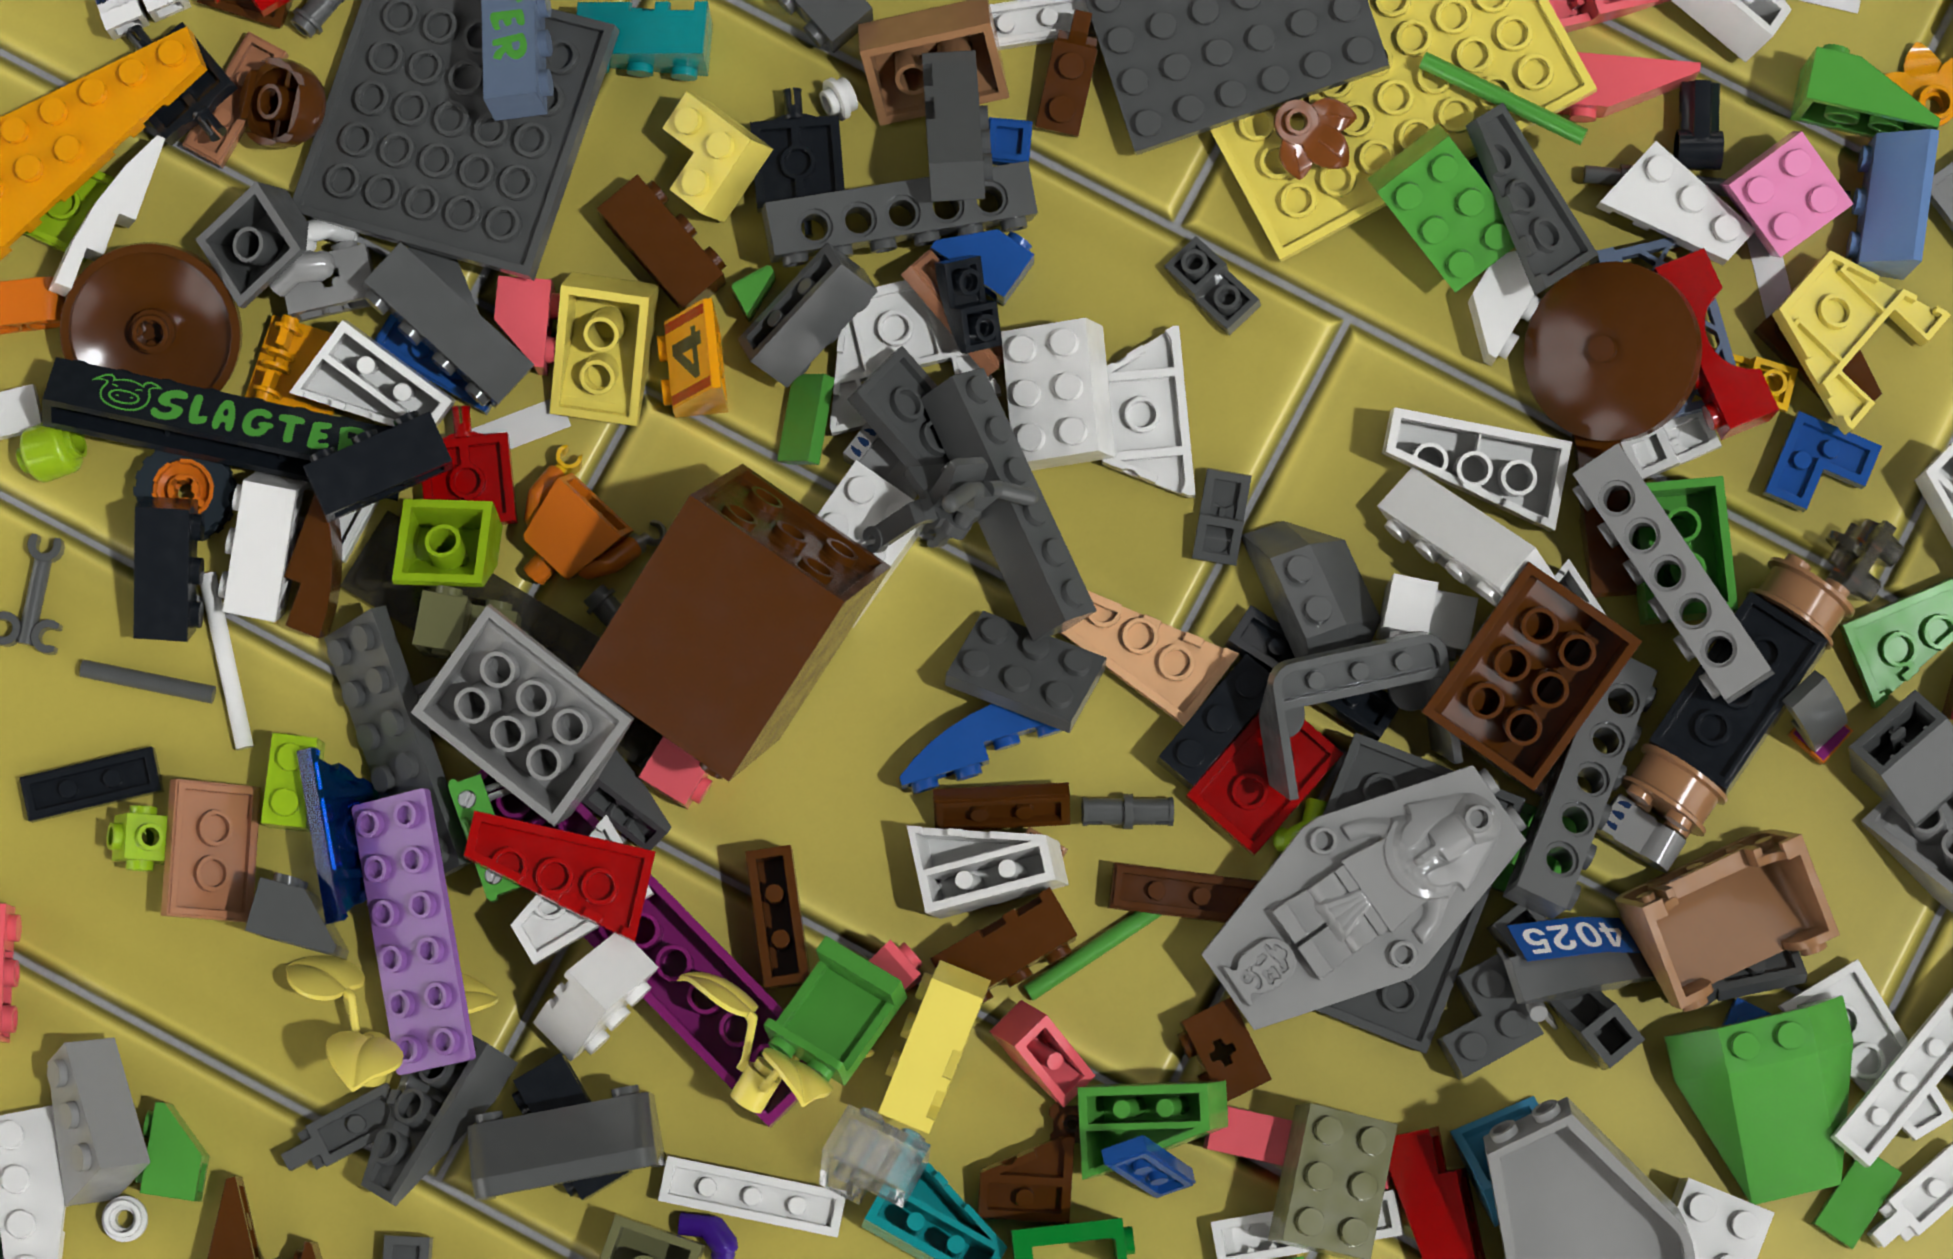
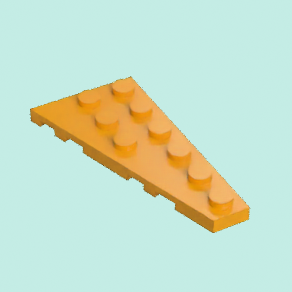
M187 26L0 117V261L12 251L10 246L26 231L29 233L33 232L42 223L40 218L59 201L65 202L116 155L113 151L130 135L135 138L146 127L144 122L162 106H169L208 70L195 36Z

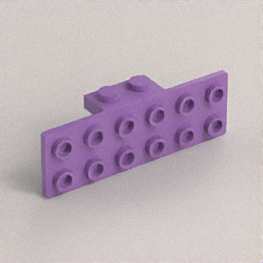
M420 788L354 805L352 807V815L390 1039L400 1047L404 1055L403 1062L396 1069V1073L398 1075H406L474 1060L476 1054L431 792L428 788Z

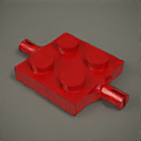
M458 406L452 407L454 434H450L442 439L452 459L453 469L422 482L423 499L493 501L502 525L518 523L508 432L487 435L472 432L470 406H461L463 423H461L460 408Z

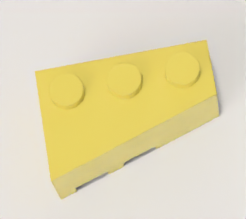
M942 960L939 961L933 975L924 973L915 998L921 1000L922 1003L918 1013L909 1012L902 1028L900 1037L907 1039L902 1052L895 1049L885 1075L892 1077L878 1114L930 1134L991 980Z

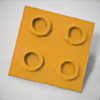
M283 314L282 317L272 315L245 397L260 398L266 402L290 407H303L313 412L333 416L334 407L289 393L332 333L299 323V319Z

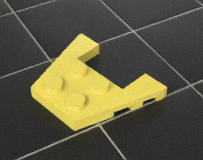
M1830 250L1814 265L1772 313V316L1837 427L1846 435L1857 426L1874 406L1875 402L1842 369L1889 316L1921 347L1934 336L1951 315L1939 306L1931 308L1917 301L1918 296L1904 288L1898 291L1879 281V275Z

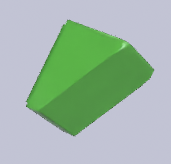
M766 265L732 283L733 295L748 322L752 320L776 281L771 265Z

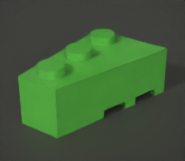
M1226 1080L1097 1084L1077 1088L1082 1180L1113 1172L1112 1169L1104 1165L1101 1152L1104 1148L1144 1135L1167 1151L1228 1127Z

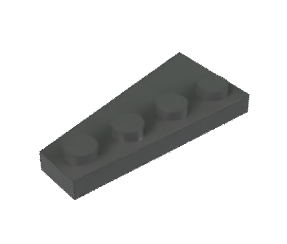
M1501 103L1466 125L1534 295H1537L1599 255L1504 103Z

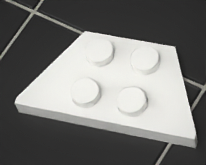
M1172 326L1165 330V333L1144 346L1137 347L1127 353L1126 357L1107 366L1116 458L1101 461L1102 465L1186 498H1195L1179 326Z

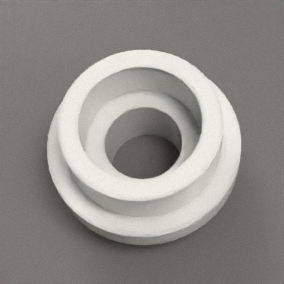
M830 77L823 81V91L820 92L819 97L825 112L829 116L839 115L840 121L850 118L851 112L858 109L857 96L850 82L844 77L837 80Z
M120 1196L114 1198L103 1210L101 1218L103 1229L115 1241L130 1242L136 1240L147 1228V1209L140 1200L134 1197ZM124 1210L130 1211L133 1215V1223L128 1228L122 1227L118 1222V1217Z

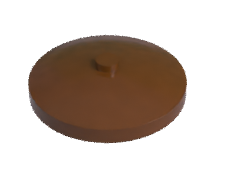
M140 242L128 244L99 257L78 276L72 289L67 294L61 313L60 342L65 359L82 360L88 364L116 370L124 369L135 374L158 379H171L177 383L205 389L213 388L221 391L236 368L242 347L243 333L239 307L215 269L193 252L167 243Z
M1619 261L1601 262L1582 267L1557 282L1539 302L1529 322L1524 343V367L1527 382L1541 409L1552 421L1568 432L1600 442H1624L1641 438L1656 431L1670 421L1680 411L1692 393L1702 360V340L1699 324L1690 303L1683 293L1672 282L1657 272L1640 265Z

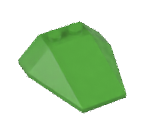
M1843 995L1797 1005L1796 1009L1715 1028L1706 1026L1664 1036L1674 1082L1748 1202L1757 1205L1841 1185L1844 1149L1832 1140L1830 1136L1847 1117L1853 1036Z

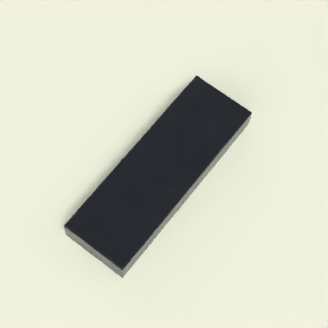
M152 746L20 777L28 821L31 823L164 792L156 751Z

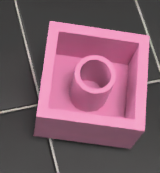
M1792 131L1720 184L1742 217L1756 229L1754 231L1755 235L1770 256L1781 258L1854 204L1802 131Z

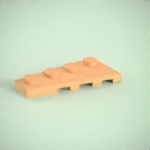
M1088 591L1097 611L1059 634L1075 646L1106 657L1107 670L1181 725L1185 726L1202 706L1240 653L1207 642L1204 638L1189 632H1183L1162 623L1158 619L1146 614H1140L1123 607L1122 604Z

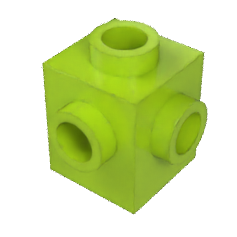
M138 805L130 806L129 813L115 815L114 823H110L107 831V847L109 850H112V861L126 862V870L153 871L154 864L164 865L168 816L157 815V807Z

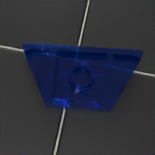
M309 747L297 751L325 923L332 924L344 921L348 917L346 912L354 905L361 904L367 900L352 807L357 804L377 800L379 796L371 782L364 778H357L350 769L340 763L328 764L319 758L320 750L315 747Z

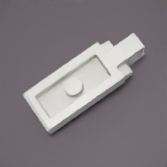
M1953 1141L1885 1200L1886 1203L1879 1208L1878 1211L1884 1218L1867 1233L1868 1237L1878 1248L1881 1246L1885 1248L1898 1235L1905 1242L1913 1236L1921 1235L1953 1206Z

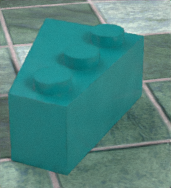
M669 1L655 2V9L634 8L630 2H578L576 15L614 24L620 30L606 73L609 72V68L625 69L627 74L635 77H652L653 72L671 73L673 79L681 81H695L697 76H708L713 30L708 1H695L694 10H671V3Z
M910 1139L861 1226L917 1259H1001L1008 1248L969 1204H966L953 1190L945 1177L939 1171L937 1172L923 1157Z

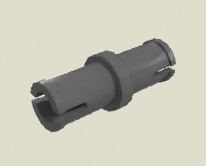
M1123 794L1122 798L1082 797V826L1122 825L1123 829H1133V825L1173 826L1174 799L1173 797L1133 798V794Z

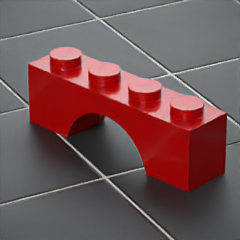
M1700 249L1655 267L1653 271L1667 278L1683 293L1690 303L1699 324L1702 340V360L1693 390L1698 389L1705 404L1702 406V413L1708 427L1711 430H1717L1720 439L1724 440L1770 421L1779 408L1761 369L1742 368L1725 361L1715 352L1707 338L1705 330L1706 312L1708 306L1715 300L1723 287L1705 249Z

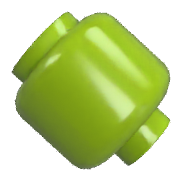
M40 423L23 431L20 437V448L16 450V458L20 468L25 473H30L35 479L45 483L77 472L83 463V457L87 455V444L83 434L45 427Z

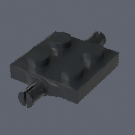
M181 22L166 36L186 27V25ZM141 25L131 27L141 39L140 41L130 30L126 33L127 40L137 50L159 40L152 41ZM196 36L195 39L208 70L169 106H162L148 119L171 146L189 130L198 125L209 136L211 141L220 140L221 138L211 126L222 136L226 134L227 130L213 115V112L218 105L238 89L236 84Z
M793 87L794 105H792L791 89L786 88L783 90L785 115L770 121L750 122L751 133L773 148V151L754 178L758 213L761 212L766 202L845 190L839 115L816 117L803 113L801 88ZM812 220L804 222L805 237L812 238Z

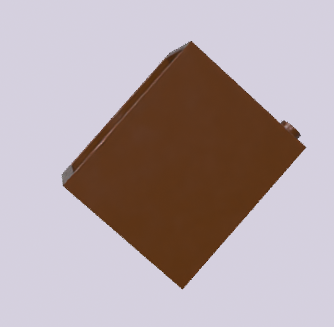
M741 464L688 497L577 676L700 761V767L707 774L717 779L724 778L729 782L781 738L891 566L746 465Z

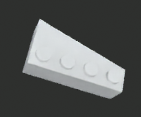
M1414 467L1405 474L1377 505L1387 519L1384 525L1385 529L1401 543H1405L1407 540L1410 541L1426 560L1433 564L1435 562L1440 564L1457 581L1469 586L1495 607L1528 561L1558 581L1536 547Z

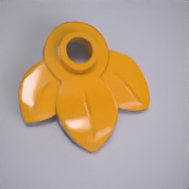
M1916 42L1905 57L1903 72H1891L1885 76L1925 107L1927 100L1936 101L1940 106V111L1934 114L1940 118V127L1948 123L1953 117V58L1942 65L1940 59L1921 42Z

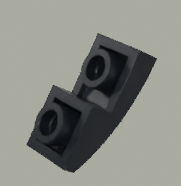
M967 255L934 263L943 309L960 352L967 354L1002 345L997 301L986 300L981 256Z

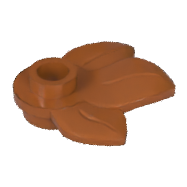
M1323 98L1312 104L1299 99L1283 103L1275 113L1274 128L1277 135L1282 139L1279 158L1284 169L1296 179L1301 180L1309 172L1313 163L1328 169L1347 167L1349 164V147L1341 132L1357 119L1355 112L1345 103L1332 98ZM1295 113L1300 114L1304 118V126L1301 130H1295L1290 125V118Z

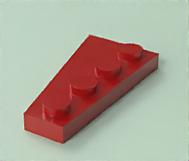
M474 810L464 858L635 943L656 851Z

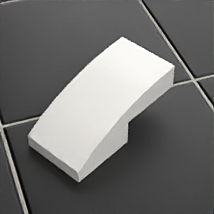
M1702 412L1671 419L1661 428L1646 436L1621 442L1625 454L1643 480L1722 447L1716 431L1708 427Z

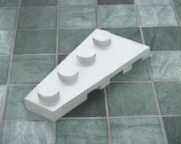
M1856 959L1780 1004L1778 1007L1784 1012L1796 1009L1797 1005L1843 995L1853 1036L1850 1079L1866 1094L1908 1043V1040L1863 966ZM1936 1086L1901 1128L1912 1140L1921 1138L1953 1118L1951 1109Z
M53 1106L0 1115V1234L4 1259H62L65 1232L63 1231L65 1210L68 1206L64 1204Z

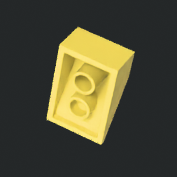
M571 272L565 279L560 289L549 414L638 426L655 331L659 284Z

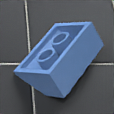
M1923 129L1876 133L1868 143V146L1862 145L1858 159V172H1864L1862 189L1856 188L1853 197L1852 214L1858 215L1856 232L1851 231L1849 234L1846 257L1852 258V262L1880 277L1904 280L1922 262L1940 130Z

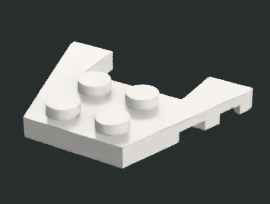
M906 280L876 287L878 292L871 298L869 305L863 311L857 313L841 330L838 336L830 420L832 436L860 430L864 426L866 421L847 399L858 389L861 382L865 381L901 346L908 351L921 367L951 361L955 375L980 369L968 353L960 352L953 335ZM992 375L988 376L996 396H1001L999 384Z

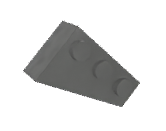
M976 51L922 53L931 202L985 199V181L993 180L988 106H979Z

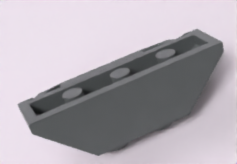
M1285 521L1242 535L1243 544L1295 658L1372 642L1381 618L1344 539Z

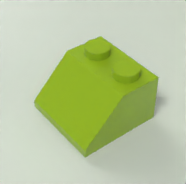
M404 499L392 575L393 584L484 587L498 565L503 528L493 501Z

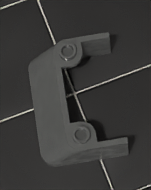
M1419 631L1288 659L1278 663L1270 672L1259 710V724L1269 785L1290 801L1299 799L1290 737L1297 734L1304 724V706L1387 689L1390 700L1400 709L1405 711L1423 709L1450 671L1448 652L1443 641L1431 633ZM1426 716L1431 750L1454 764L1462 763L1460 739Z
M631 1085L612 1089V1098L504 1119L502 1111L475 1115L476 1124L467 1126L474 1199L491 1200L496 1199V1196L635 1169L664 1167L666 1158L654 1094L650 1092L640 1093L638 1085Z

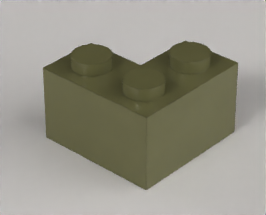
M438 585L435 592L422 591L412 644L424 656L448 660L488 604H491L518 627H521L522 617L518 612L512 611L513 604L487 599L485 606L475 605L468 599V596L463 595V590Z

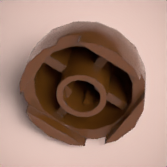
M265 58L261 61L265 64L259 70L251 69L244 80L239 100L240 119L247 120L251 132H245L257 144L269 147H296L311 139L321 127L326 111L324 87L316 74L301 63L283 58Z

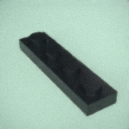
M1250 605L1225 644L1227 648L1240 653L1241 657H1244L1247 653L1269 673L1278 663L1295 658L1280 623ZM1384 690L1316 704L1359 733L1377 741L1381 738L1399 707L1392 703L1388 693Z

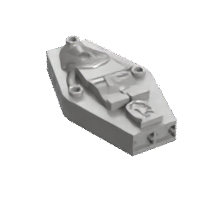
M1473 765L1350 805L1318 816L1298 831L1201 953L1254 1030L1410 979L1427 966L1526 842L1521 832L1527 826L1512 806L1504 810L1494 795L1500 791V788L1486 768L1478 772Z
M1568 1097L1559 1101L1547 1100L1542 1102L1532 1110L1531 1114L1517 1121H1503L1495 1125L1488 1135L1483 1136L1505 1259H1695L1693 1242L1687 1224L1678 1207Z

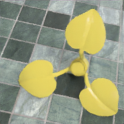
M324 955L305 957L286 966L285 970L289 985L302 996L321 1001L335 1000L343 996L348 1002L352 1031L335 1033L326 1042V1054L329 1062L351 1092H355L362 1086L379 1087L385 1084L388 1074L401 1066L404 1055L400 1047L389 1040L383 1033L369 1031L361 1034L356 995L352 990L361 988L364 985L365 976L356 965L345 959ZM462 974L469 1014L498 1003L499 998L491 989L478 980Z
M688 972L679 976L677 981L691 983L718 1006L730 1013L744 1017L747 1021L742 1056L736 1066L743 1073L730 1093L731 1098L749 1111L760 1114L782 1079L795 1095L801 1107H805L812 1101L831 1094L833 1088L830 1083L814 1069L800 1062L801 1059L794 1055L790 1059L775 1049L765 1048L762 1052L763 1057H757L755 1062L750 1061L758 1016L754 1012H756L758 1005L742 989L727 979L710 973ZM871 1048L865 1058L873 1057L875 1051Z

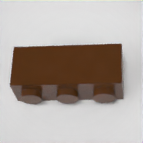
M637 174L597 207L600 219L650 277L659 284V287L676 307L683 311L698 301L711 297L726 284L725 276L722 272L726 265L710 246L703 250L693 239L698 233L682 213L674 217L664 204L669 199L653 180L646 184Z
M791 845L745 851L764 988L766 990L800 986L810 975L793 849Z

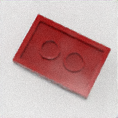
M1259 713L1186 795L1187 799L1253 856L1344 754L1306 720H1304L1300 731L1290 737L1299 799L1290 801L1268 783Z

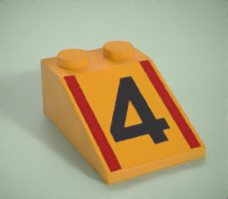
M706 298L664 322L665 335L657 336L659 361L668 362L669 379L661 380L664 406H672L675 418L729 412L720 324L713 299Z

